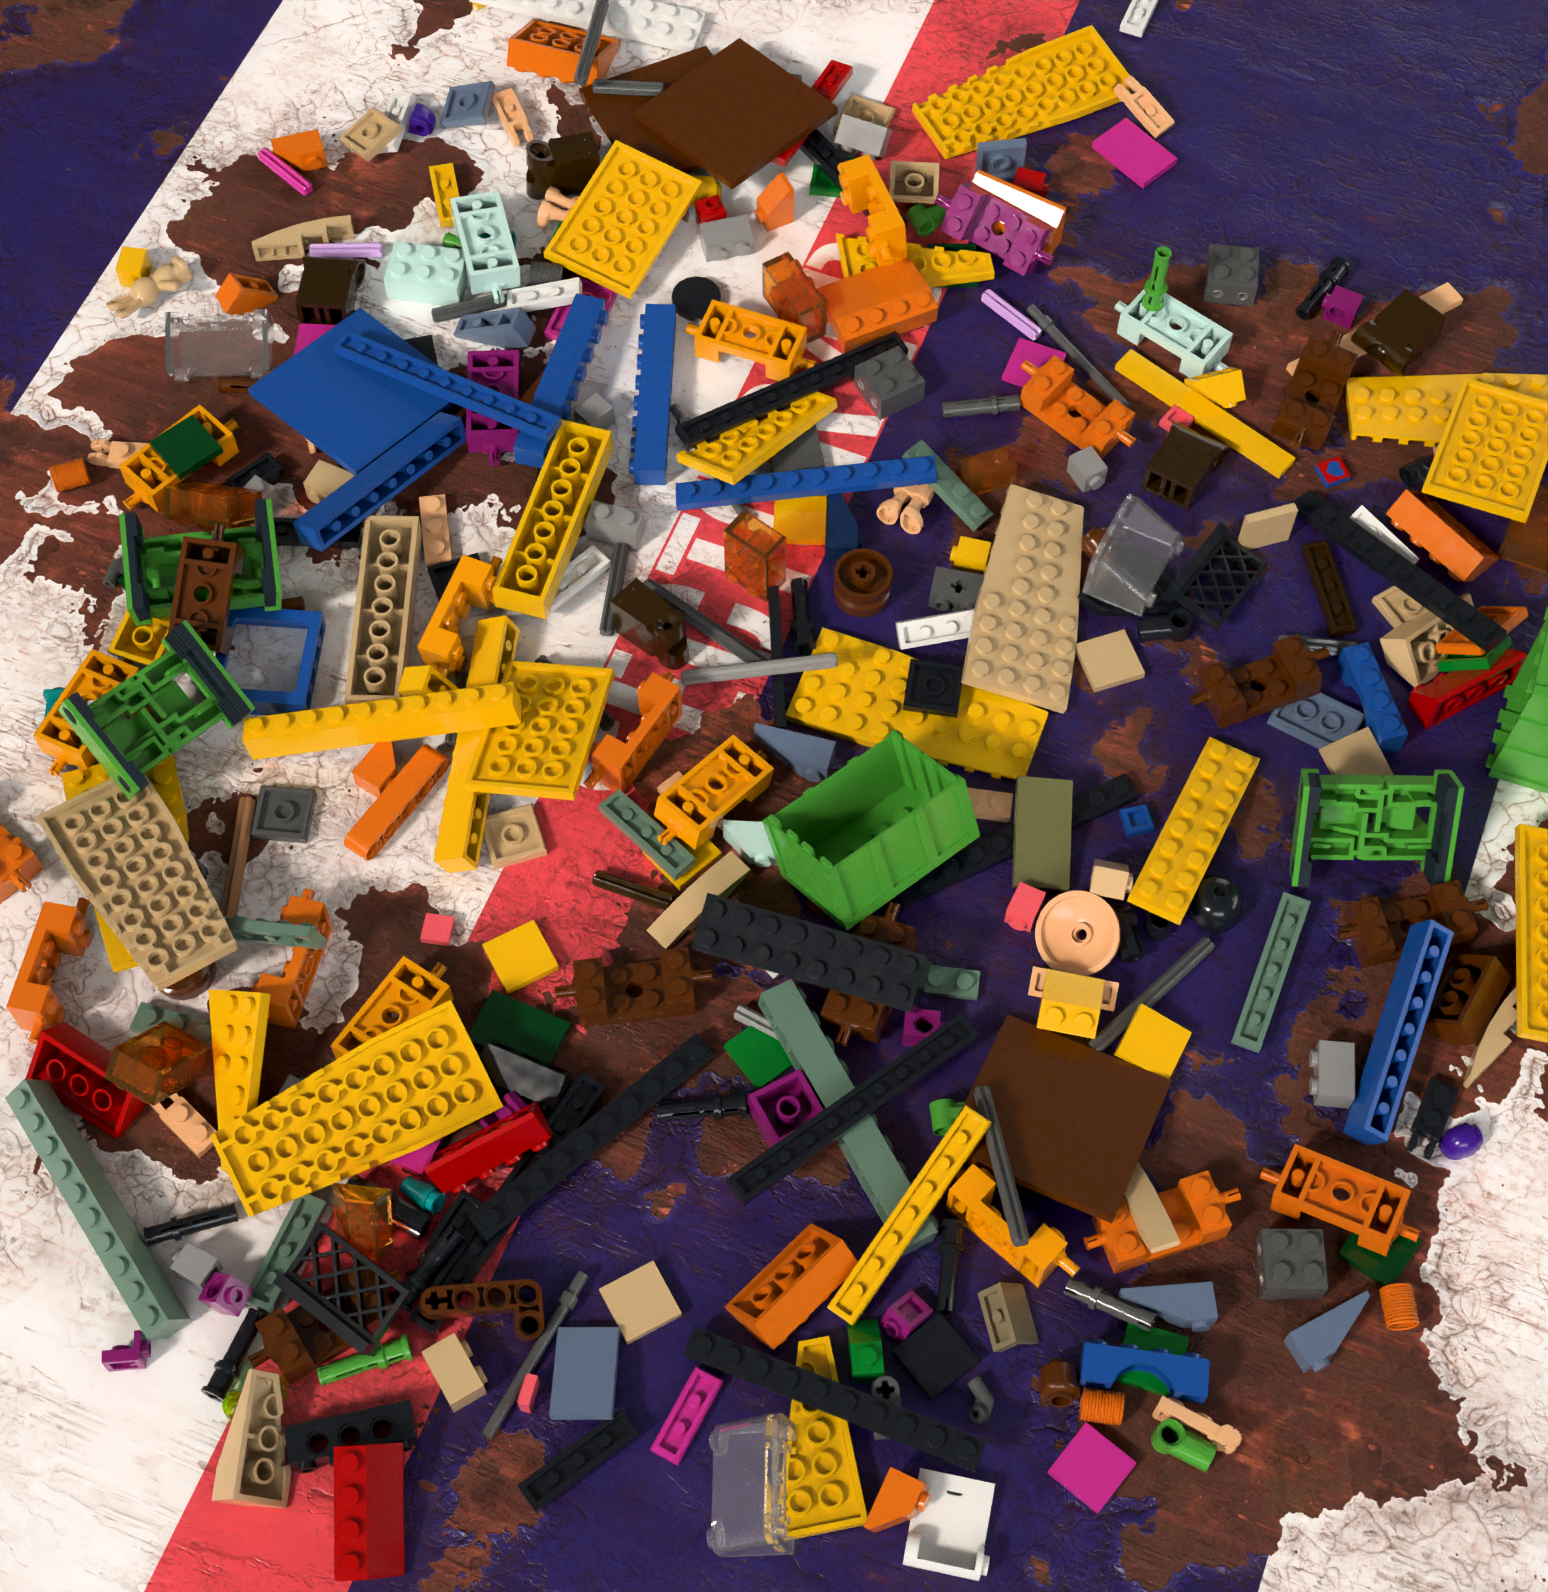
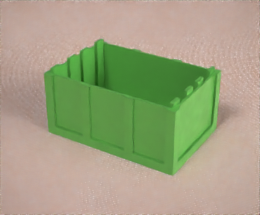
M1547 606L1543 619L1546 620L1524 659L1515 680L1511 685L1506 684L1503 697L1508 700L1505 710H1499L1497 722L1502 724L1500 730H1494L1492 742L1496 743L1494 755H1488L1485 767L1490 768L1488 774L1490 777L1548 794Z
M897 729L891 731L885 739L859 757L855 756L849 760L846 766L820 784L804 791L801 797L775 815L771 814L762 820L781 876L846 931L980 837L965 779L958 774L955 776L903 738V734Z

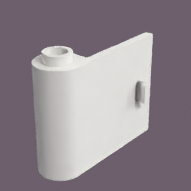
M920 1468L918 1480L930 1487L928 1493L931 1494L925 1511H919L918 1516L910 1520L902 1565L979 1581L980 1575L987 1576L990 1556L984 1555V1546L995 1484Z

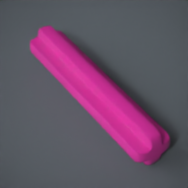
M263 148L258 152L261 162L302 195L308 196L309 193H312V183L271 150Z

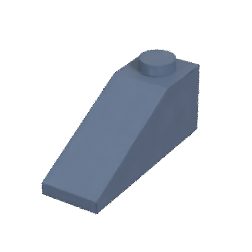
M519 307L462 315L453 335L464 340L514 349L529 347L537 327L523 309Z
M755 723L754 741L796 774L812 782L824 781L829 777L835 756L836 741Z
M1212 1281L1122 1288L1117 1296L1140 1308L1156 1313V1318L1183 1329L1192 1328L1194 1332L1211 1329V1326H1214L1218 1319Z
M1368 1291L1291 1331L1286 1336L1283 1342L1303 1373L1311 1369L1317 1373L1331 1364L1330 1358L1338 1349L1369 1299L1370 1294Z

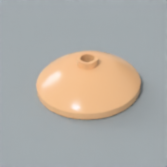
M1068 891L1054 897L1042 909L1035 928L1036 945L1043 960L1053 970L1089 976L1101 971L1114 958L1120 943V924L1115 911L1103 898L1087 891ZM1084 929L1087 936L1084 940H1081L1079 932Z

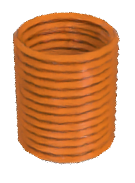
M82 457L49 466L50 475L58 493L76 487L79 488V486L90 485L91 483Z
M1409 1283L1388 1284L1379 1290L1384 1321L1388 1330H1407L1418 1326L1420 1323L1413 1286Z
M1084 1386L1081 1395L1079 1419L1085 1422H1100L1101 1424L1106 1423L1107 1425L1120 1426L1123 1419L1125 1394L1123 1392L1120 1393V1391L1098 1390V1388H1086Z

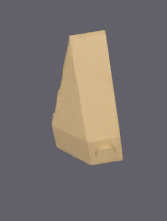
M1470 593L1459 596L1474 607ZM1430 611L1394 628L1380 638L1386 663L1414 688L1420 684H1426L1438 674L1439 668L1437 663L1445 655L1437 654L1435 645L1454 628Z
M256 1369L248 1370L216 1468L212 1501L242 1506L287 1508L291 1469L290 1465H286L284 1446H286L285 1435L282 1434L280 1418L283 1414L279 1374Z

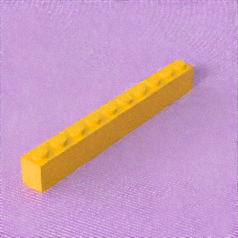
M506 615L478 620L466 688L500 684L508 661H514L520 629ZM484 729L457 732L455 749L452 754L451 771L448 776V787L443 802L444 808L439 825L437 846L434 851V862L448 873L478 869L491 793L466 791L464 783Z
M507 682L245 718L242 742L252 759L257 760L375 744L376 742L397 741L521 724V699L514 683Z

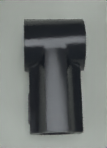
M1421 456L1399 469V475L1405 486L1408 488L1416 486L1422 492L1432 464L1431 460L1426 456ZM1424 493L1433 502L1435 501L1437 503H1440L1445 500Z
M1177 608L1167 615L1137 618L1138 639L1140 643L1170 639L1173 642L1185 641L1190 634L1192 616L1187 610ZM1174 624H1181L1183 626L1177 627Z
M1130 904L1113 909L1119 920L1121 931L1117 952L1121 963L1127 964L1135 963L1146 955L1137 930L1138 920L1136 912Z

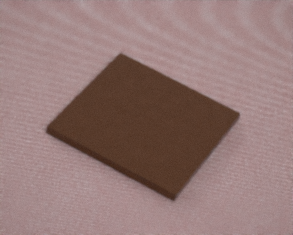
M738 38L635 110L634 117L733 190L838 114V106Z
M703 46L608 78V80L662 82L665 90L713 57V54L707 46ZM593 84L579 88L580 97L612 145L617 140L686 174L702 168L634 117V111L654 97L593 93Z
M1007 1015L961 1111L966 1105L978 1113L974 1098L975 1088L978 1086H988L992 1093L1015 1184L1112 1224L1172 1080ZM983 1136L965 1163L969 1165L974 1164L979 1169L981 1167L985 1168L994 1175L985 1136Z

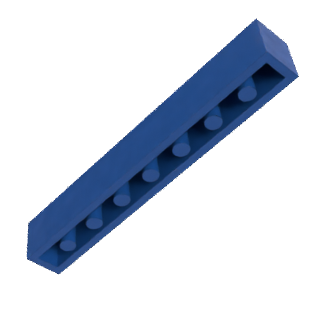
M576 293L530 405L559 416L561 420H569L572 401L577 400L579 384L584 382L586 377L587 363L592 362L594 346L599 344L601 340V328L603 325L606 326L608 322L609 311L606 310L605 299ZM519 431L513 446L515 463L542 469L556 433L549 442Z
M646 304L645 314H640V329H644V332L639 334L638 348L642 349V354H637V370H641L640 375L635 377V390H639V395H634V411H638L637 416L632 418V432H636V437H631V453H634V458L629 459V474H634L635 485H666L670 426L669 408L672 396L677 321L676 305Z
M439 412L295 520L293 525L301 545L324 551L467 441L466 430L461 417Z
M1432 919L1410 925L1355 1094V1099L1343 1133L1365 1145L1388 1142L1454 935L1453 931Z

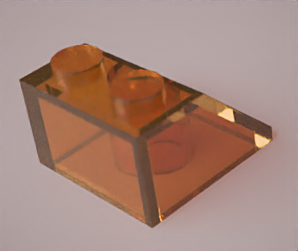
M341 1183L333 1184L335 1232L371 1260L379 1259L393 1247L391 1189ZM346 1253L348 1257H353L351 1253Z

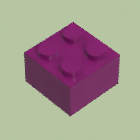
M801 1069L749 1094L747 1099V1109L769 1148L824 1110Z

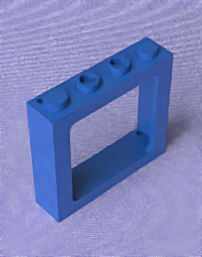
M261 607L229 610L227 626L233 628L232 638L235 624L308 629L295 691L241 690L255 707L250 713L251 715L267 716L310 710L326 629L322 612L290 609L265 612L264 608ZM215 654L217 660L226 670L229 655Z

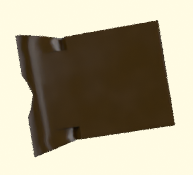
M592 131L549 139L548 143L541 140L528 142L526 145V164L528 166L526 174L527 195L534 200L545 199L546 191L550 186L558 188L563 195L582 193L600 165V155Z
M303 256L304 270L295 302L299 322L305 324L337 325L354 313L357 289L362 285L365 276V261L359 259Z
M1406 288L1376 316L1375 320H1370L1361 325L1353 333L1351 342L1370 356L1378 359L1381 364L1401 377L1409 363L1411 364L1440 338L1446 316Z
M1172 421L1169 435L1147 465L1141 489L1188 511L1209 478L1210 473L1217 470L1225 461L1230 448Z
M636 577L610 600L616 632L651 657L656 656L661 665L667 669H681L689 661L683 615L678 610L670 609V605Z

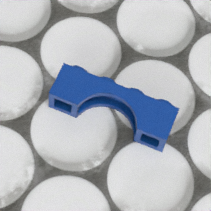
M1366 642L1342 648L1336 666L1345 687H1352L1361 700L1366 727L1369 726L1383 754L1401 750L1408 732L1369 643Z
M1095 1339L1090 1340L1089 1343L1084 1342L1081 1349L1079 1385L1081 1388L1085 1386L1086 1388L1107 1389L1108 1391L1120 1376L1132 1371H1144L1158 1377L1165 1384L1172 1398L1182 1402L1204 1404L1208 1397L1210 1359H1204L1202 1355L1192 1352L1183 1353V1356L1170 1354V1350L1163 1348H1154L1152 1351L1139 1350V1346L1133 1344H1122L1120 1347L1109 1346L1108 1342Z

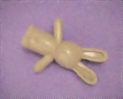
M174 255L169 263H165L159 268L151 266L148 270L149 277L137 279L131 286L129 293L107 302L106 306L109 310L116 311L119 318H127L141 306L154 304L160 292L178 291L182 283L193 279L186 262L178 255Z

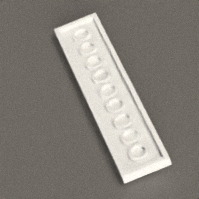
M469 0L470 2L583 29H588L596 0ZM609 0V7L601 33L685 53L696 48L706 20V13L653 0Z

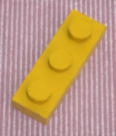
M453 163L429 166L440 228L453 227L450 198L460 197Z

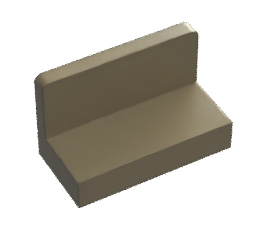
M999 1282L977 1293L993 1352H1003L1018 1344L1034 1345L1039 1342L1022 1284Z

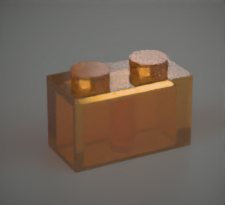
M1008 446L960 459L957 476L975 495L1015 484L1017 464Z

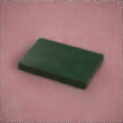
M492 990L468 1036L472 1044L481 1049L484 1048L486 1042L496 1040L552 1064L571 1027V1023Z

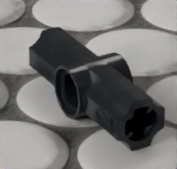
M354 1175L348 1180L341 1195L343 1200L375 1216L380 1223L391 1225L418 1241L426 1235L433 1220L431 1215L398 1198L393 1191L383 1190L358 1175ZM383 1204H394V1207L390 1211H380V1208Z

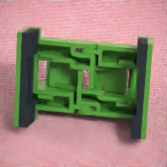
M271 498L255 499V526L225 529L224 542L237 543L245 548L242 574H235L230 610L264 606L265 612L281 610L282 588ZM136 512L119 514L127 610L136 626L153 624L152 618L171 617L183 536L212 540L213 530L212 535L208 532L200 531L145 538L144 529ZM147 578L153 584L151 589H148ZM202 587L197 591L196 596L199 602H204L209 598L208 588Z
M187 620L173 627L161 641L168 650L166 654L91 704L87 705L79 693L76 692L64 700L58 709L80 737L83 745L88 747L107 771L106 774L114 780L129 800L141 793L149 784L144 774L221 720L231 729L243 721L255 709L254 705ZM186 672L207 698L197 706L192 703L177 683Z
M1301 769L1289 866L1292 886L1309 887L1312 859L1354 860V856L1360 860H1421L1420 870L1431 886L1450 882L1465 787L1452 770H1434V776L1382 775L1381 777L1378 775H1320L1319 769ZM1417 807H1430L1428 825L1416 813ZM1369 813H1372V823H1367Z

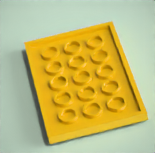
M615 140L543 252L544 258L554 263L563 264L564 268L631 300L700 191L702 181Z
M1464 377L1423 485L1422 493L1526 523L1548 461V401Z
M509 660L501 683L513 682L521 699V724L486 728L483 730L464 783L466 791L575 801L615 677L613 668Z

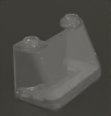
M255 309L254 316L247 312L244 315L195 317L193 314H188L187 317L179 316L178 312H165L166 373L174 377L175 381L180 382L190 381V377L251 376L252 379H262L271 372L274 317L267 309Z
M1129 493L1093 554L1082 592L1141 617L1146 607L1151 609L1155 602L1157 594L1153 592L1154 587L1169 559H1173L1175 555L1178 557L1181 555L1185 546V542L1182 541L1183 535L1140 497Z
M783 1413L764 1414L719 1424L710 1433V1448L713 1451L711 1528H708L707 1544L719 1557L794 1554V1537H787L786 1526L790 1525V1517L786 1515L787 1453H791V1446L787 1441H796V1425Z

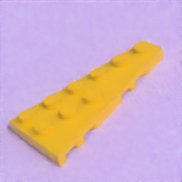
M836 233V243L843 279L878 266L875 258L871 259L868 254L867 244H870V242L867 240V237L858 236L857 239L846 238L844 234ZM906 242L907 256L910 257L930 288L994 279L995 272L990 253L961 249L958 252L945 251L944 247L935 246L934 249L922 248L921 244Z
M815 392L792 402L790 408L785 411L778 412L774 410L767 413L768 418L760 422L754 419L720 434L719 440L711 443L703 441L697 444V449L689 453H686L685 450L676 453L677 461L735 485L837 408L836 398Z
M208 989L218 1130L257 1108L271 994ZM221 1161V1171H226Z
M829 1336L799 1341L796 1366L839 1382ZM791 1400L774 1543L863 1526L867 1520V1512L847 1421Z

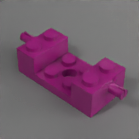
M971 182L960 184L952 200L941 194L937 195L934 203L946 209V216L939 230L959 241L965 239L972 241L1004 259V266L1023 276L1033 273L1038 261L1048 266L1051 265L1054 256L1043 250L1054 227ZM997 221H1001L1005 225V232L1002 235L998 234L994 229Z
M495 348L487 351H468V380L519 400L522 370L519 350H501L499 348L495 350ZM466 408V438L469 453L487 452L489 453L488 464L494 466L495 461V466H498L500 464L499 453L514 452L513 446L520 430Z

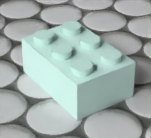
M394 241L383 279L387 299L440 306L462 302L468 281L466 262L462 249Z

